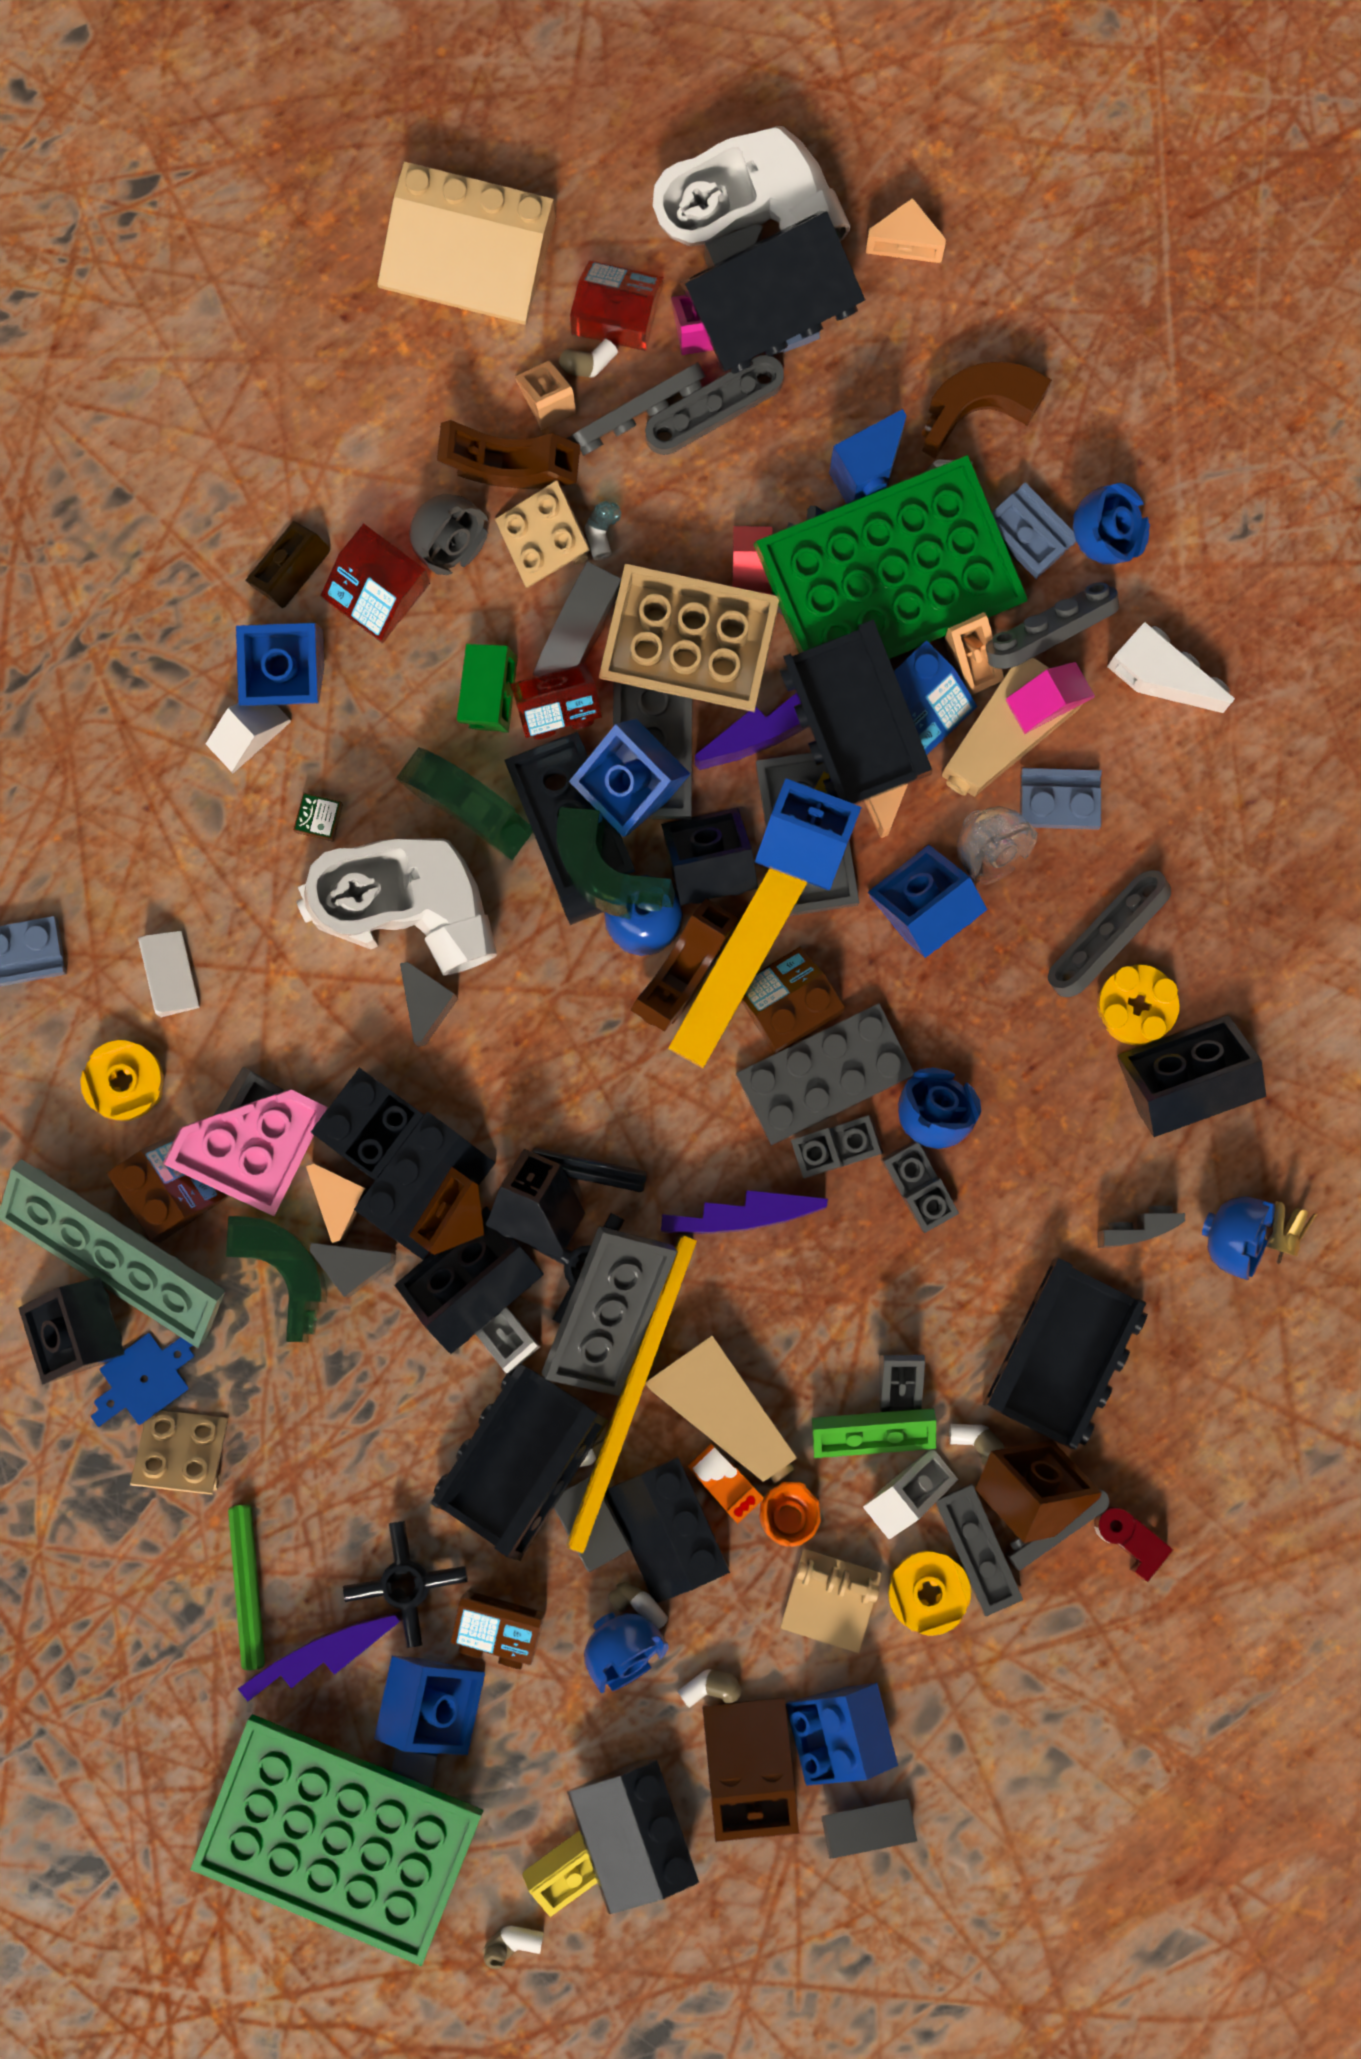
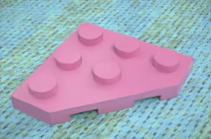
M291 1089L180 1127L162 1164L275 1216L314 1135L310 1132L328 1107Z

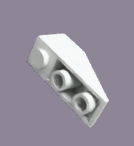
M1145 622L1114 655L1108 665L1110 670L1138 693L1224 713L1235 700L1230 695L1229 687L1223 681L1216 677L1210 678L1200 669L1199 662L1191 654L1178 651L1170 644V638L1163 630L1156 626L1151 628Z

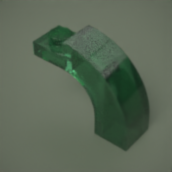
M418 747L396 777L400 783L422 801L436 806L456 818L509 860L513 861L533 833L530 824L515 812L516 809L473 776L431 751Z
M560 807L557 822L559 853L573 885L589 903L610 915L631 919L633 904H638L639 908L648 911H659L662 907L673 908L675 891L671 879L625 875L611 869L602 860L601 848L605 824L600 811Z
M228 1216L226 1257L263 1260L280 1272L286 1282L289 1294L286 1342L308 1343L309 1335L315 1334L317 1323L316 1310H310L311 1302L327 1303L324 1275L320 1264L310 1252V1248L298 1236L280 1225L253 1217Z

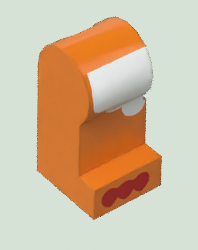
M711 1443L687 1465L737 1524L764 1499L761 1493L732 1462H728Z

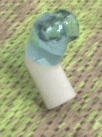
M603 501L597 504L585 525V533L594 560H602L612 554L606 532L610 524H615L621 518V509L616 503Z

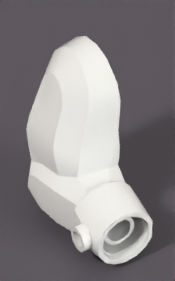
M775 126L718 143L693 159L677 162L665 169L654 185L653 208L660 226L673 240L687 246L705 245L706 242L750 225L764 224L770 218L779 222V228L783 230L818 211L828 212L840 241L846 237L851 227L836 192L829 188L819 163L802 141L783 126Z
M444 838L380 840L354 848H338L324 852L310 866L304 890L306 909L313 921L331 934L353 936L376 929L398 930L415 925L425 933L426 937L424 940L442 974L446 976L472 969L497 956L488 915L484 913L478 886L465 860L449 840Z

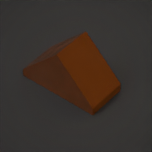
M451 1167L409 1237L434 1255L484 1235L478 1184L453 1167Z

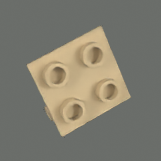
M558 480L495 519L526 588L573 561L574 565H579L588 560L586 553L590 548Z
M160 1410L144 1422L130 1485L212 1495L213 1490L217 1491L219 1487L220 1474H217L229 1419Z
M803 1548L780 1629L859 1653L873 1603H876L879 1595V1583L882 1573Z

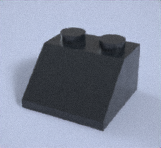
M738 807L691 817V819L661 824L680 905L699 904L705 898L713 899L727 895H740L746 891L758 889L752 848Z
M100 1277L58 1287L18 1308L42 1385L105 1364L125 1354L122 1347V1336L116 1328L110 1309L109 1295L104 1289Z

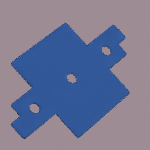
M147 1333L124 1350V1355L102 1366L100 1371L112 1388L94 1401L99 1410L92 1414L91 1418L96 1425L100 1427L124 1408H127L136 1423L141 1425L186 1392L189 1388L176 1370L194 1357V1354L189 1349L193 1345L180 1337L162 1351L151 1334ZM175 1351L181 1352V1356L179 1358L174 1357ZM143 1375L148 1377L145 1383H142L140 1380ZM109 1400L114 1401L113 1407L107 1406Z

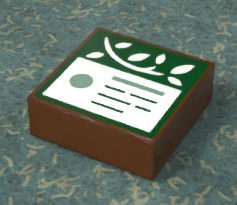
M303 792L293 829L294 832L333 842L343 803Z

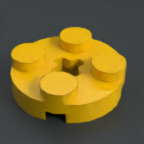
M1147 965L1122 967L1103 984L1098 995L1097 1010L1104 1025L1107 1027L1106 1030L1116 1040L1135 1046L1148 1044L1160 1039L1174 1026L1180 1006L1177 995L1178 989L1171 979H1168L1163 972ZM1138 995L1145 997L1144 1002L1149 1005L1148 1011H1141L1138 1016L1133 1014V1007L1128 1005L1129 998L1135 999Z
M111 1041L95 1049L89 1057L91 1059L87 1062L85 1070L81 1074L80 1084L84 1099L92 1109L108 1119L117 1121L138 1119L146 1115L162 1099L164 1075L158 1059L142 1045L130 1041ZM123 1070L126 1075H132L133 1081L129 1083V1089L123 1091L120 1087L114 1088L112 1085V1081L118 1079L117 1072Z
M931 1550L919 1551L905 1557L893 1569L888 1585V1601L895 1617L903 1625L920 1634L934 1636L949 1632L963 1619L962 1617L966 1613L971 1600V1586L963 1568L949 1556ZM929 1581L932 1586L939 1585L941 1593L935 1595L936 1602L933 1604H928L926 1599L919 1600L918 1592L923 1590L922 1583Z

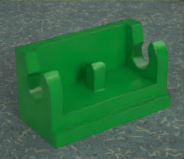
M466 644L457 721L469 724L470 729L509 733L518 657L508 646Z

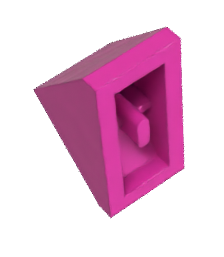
M686 295L671 297L681 355L713 350L690 298L686 297Z
M1073 662L1046 669L1007 697L1005 701L1025 735L1093 699L1095 695L1077 663Z

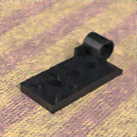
M578 731L504 760L570 925L605 911L606 905L598 887L599 885L635 872L621 834L569 782L588 758ZM559 774L567 779L565 786L556 791L546 788L545 782L547 778L551 775ZM573 808L581 813L580 819L575 824L565 825L559 821L561 812L566 809ZM580 843H589L595 847V852L590 858L580 860L573 855L574 848Z

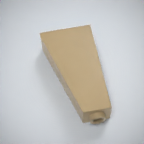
M1031 658L1009 670L944 769L942 777L947 779L946 784L952 790L964 796L967 793L974 797L977 796L1080 709L1082 705L1024 735L1005 700L1046 669H1050L1035 658Z
M713 1336L646 1381L645 1384L654 1394L761 1481L764 1482L771 1478L776 1483L794 1470L790 1463L797 1459V1457Z

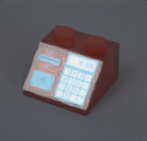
M589 260L579 278L570 313L572 335L598 341L608 339L616 345L646 351L664 277Z
M363 523L339 553L320 596L379 642L383 643L427 589L430 581L425 568Z
M586 663L510 684L525 738L533 736L535 740L546 739L555 735L558 729L569 726L572 729H582L591 726L594 723V719L602 718L595 682Z

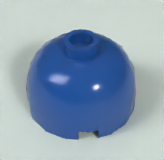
M1123 483L1099 487L1091 491L1078 504L1074 513L1073 531L1080 550L1089 559L1104 565L1118 564L1131 561L1132 558L1138 557L1144 552L1149 540L1150 524L1148 517L1142 518L1138 506L1144 505V503L1132 487Z
M641 875L630 877L615 887L607 898L604 918L608 934L621 949L627 953L645 956L663 951L664 948L677 938L683 922V913L679 898L671 886L660 878Z
M933 1067L919 1069L906 1082L897 1104L899 1121L905 1133L914 1141L930 1148L942 1149L957 1145L971 1133L982 1111L980 1098L974 1088L967 1082L963 1087L959 1082L953 1080L955 1074L948 1070Z
M1237 1197L1223 1203L1216 1214L1209 1212L1203 1225L1202 1235L1208 1237L1207 1249L1211 1260L1221 1270L1245 1280H1249V1276L1252 1277L1255 1274L1268 1240H1265L1266 1226L1272 1228L1275 1205L1257 1198Z
M609 1613L601 1617L593 1625L595 1632L587 1641L584 1659L587 1670L600 1693H605L606 1685L612 1691H615L645 1674L652 1668L648 1660L655 1654L661 1660L668 1651L669 1646L659 1629L651 1620L644 1616L625 1613L616 1617L614 1613Z

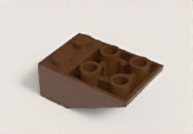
M785 1698L702 1706L715 1842L799 1834Z

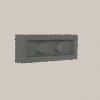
M970 1484L942 1496L935 1503L984 1616H989L1023 1601L974 1486Z

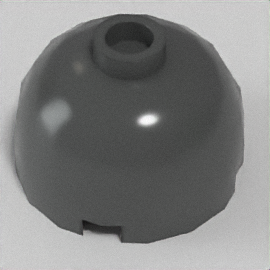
M451 494L435 496L422 504L412 519L409 536L413 551L435 574H452L453 572L449 568L454 567L459 562L464 568L481 551L488 531L483 527L484 520L488 521L487 516L463 496Z

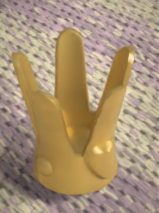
M1276 1201L1273 1233L1266 1247L1280 1251L1277 1259L1278 1264L1281 1263L1284 1253L1298 1257L1300 1241L1317 1216L1316 1213L1311 1216L1303 1228L1308 1211L1299 1208L1295 1209L1284 1230L1285 1205L1282 1202Z

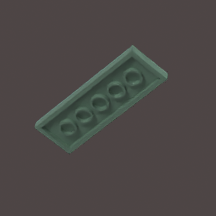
M22 1159L11 1168L0 1206V1220L90 1279L100 1277L104 1288L195 1347H200L209 1334L225 1294L224 1289L217 1286L211 1279L203 1277L183 1264L177 1257L169 1255L155 1246L143 1235L135 1233L124 1226L109 1213L93 1206L81 1198L75 1191L62 1186L47 1176L42 1170L31 1166Z

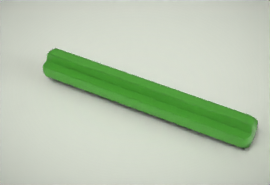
M235 1505L229 1508L228 1516L241 1668L251 1671L261 1669L265 1665L253 1517L250 1505Z

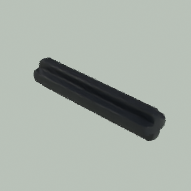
M533 1148L531 1151L560 1164L567 1177L635 1192H643L645 1189L647 1172L644 1170L541 1148Z

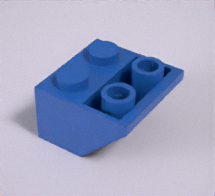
M785 778L755 863L830 891L862 807Z
M877 1683L847 1686L785 1703L806 1786L868 1780L898 1766Z

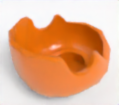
M782 1482L766 1493L760 1503L759 1519L764 1532L781 1546L793 1547L802 1545L814 1537L821 1523L818 1498L801 1482Z

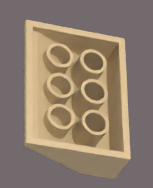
M404 162L393 199L378 288L526 325L556 220L554 199Z
M625 564L599 679L755 712L778 614L779 600L777 596Z

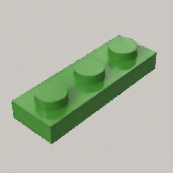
M934 1408L812 1418L814 1458L936 1449V1416Z

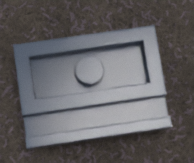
M1026 482L992 512L1007 550L1035 579L1055 563L1071 546L1077 543L1074 531Z
M1022 768L1020 827L1099 830L1101 827L1100 778L1102 770Z
M51 916L0 926V987L67 974L66 968H64V953L58 918Z

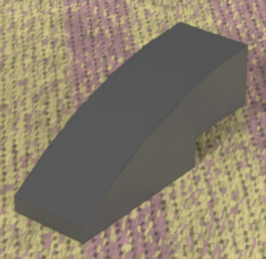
M588 561L586 562L548 637L534 669L533 676L568 693L605 627L604 621L617 600L621 578Z

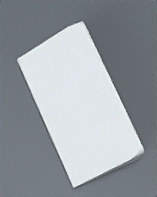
M182 931L138 937L155 1013L160 1017H165L200 1008Z

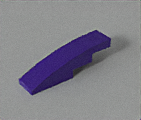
M797 693L767 717L763 715L757 706L755 712H747L695 755V766L699 770L734 762L773 747L807 729L808 727L802 729L794 709L795 705L800 704Z
M747 1190L744 1206L705 1202L703 1218L662 1214L661 1233L715 1234L753 1230L786 1223L824 1210L827 1207L828 1199Z
M398 1611L359 1621L318 1637L278 1659L239 1687L238 1690L248 1702L280 1676L292 1688L323 1662L335 1675L402 1620V1614Z

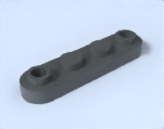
M761 355L752 359L754 363L752 366L735 374H732L731 371L655 414L646 424L645 437L647 445L657 454H672L776 395L782 388L784 370L781 363L772 356ZM765 375L771 381L768 384H761L757 379ZM662 432H668L672 437L668 441H662L658 438V435Z
M699 362L580 429L566 439L579 444L580 451L585 456L604 445L600 438L611 431H614L616 437L637 426L634 418L647 412L651 418L670 406L667 401L670 397L680 392L682 398H685L701 389L703 385L700 380L706 377Z
M1106 583L1090 584L1084 591L1069 599L1058 601L1054 607L1038 615L1026 618L1022 624L1006 632L996 634L986 644L989 665L999 669L1018 666L1113 615L1119 609L1117 590Z
M1151 870L1135 877L1053 964L1048 973V981L1059 996L1072 997L1081 993L1168 901L1172 890L1161 872Z

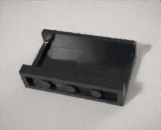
M818 211L680 282L686 297L690 298L718 358L719 368L723 371L731 369L732 374L754 364L752 358L763 352H766L767 356H771L788 347L786 340L798 334L803 339L823 329L821 323L833 316L839 321L853 315L858 311L856 305L865 301V297L827 211Z
M874 619L858 625L859 630L797 655L792 656L790 653L783 656L786 667L779 669L787 691L795 689L800 700V704L795 705L794 709L802 729L810 726L815 741L808 743L816 766L824 763L829 778L823 780L827 794L855 805L932 775L930 762Z
M1056 1258L1052 1260L983 1405L1069 1449L1076 1450L1079 1443L1085 1446L1091 1437L1095 1424L1090 1422L1096 1408L1102 1409L1107 1403L1113 1389L1112 1386L1108 1385L1114 1370L1120 1372L1123 1369L1130 1354V1350L1125 1347L1132 1333L1135 1335L1140 1333L1148 1314L1143 1312L1146 1305L1145 1301L1134 1299L1072 1268V1264Z
M520 1363L516 1369H513L504 1377L501 1383L502 1391L495 1402L489 1404L481 1413L478 1429L472 1438L467 1439L460 1446L456 1455L457 1462L450 1473L443 1475L434 1488L435 1496L431 1501L433 1506L444 1510L495 1545L494 1549L506 1557L521 1561L609 1421L566 1391L546 1380L534 1370Z

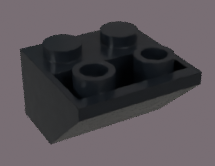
M359 1067L310 1133L372 1179L376 1180L424 1117V1114Z
M523 1149L500 1186L486 1226L497 1230L505 1237L515 1238L534 1246L544 1254H552L562 1258L583 1220L585 1211L562 1166Z

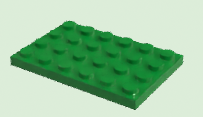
M968 455L757 540L753 544L774 595L779 600V607L799 653L859 630L858 625L874 619L890 660L919 648L926 640L930 643L945 637L948 628L983 612L990 618L1028 601Z
M251 1714L245 1725L190 1870L422 1967L484 1810Z

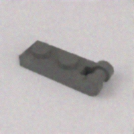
M1100 1489L1102 1492L1100 1499L1055 1537L1023 1543L1019 1537L1014 1538L1009 1543L1013 1549L1005 1554L1014 1568L1019 1571L1103 1513L1109 1505L1107 1493Z

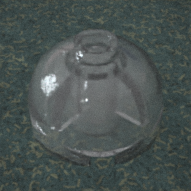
M1002 806L990 807L982 811L976 810L970 813L963 821V827L959 833L956 846L958 859L975 882L977 880L981 885H988L1012 873L1016 868L1009 864L1016 860L1019 855L1024 859L1030 855L1037 842L1038 833L1026 818L1016 810Z

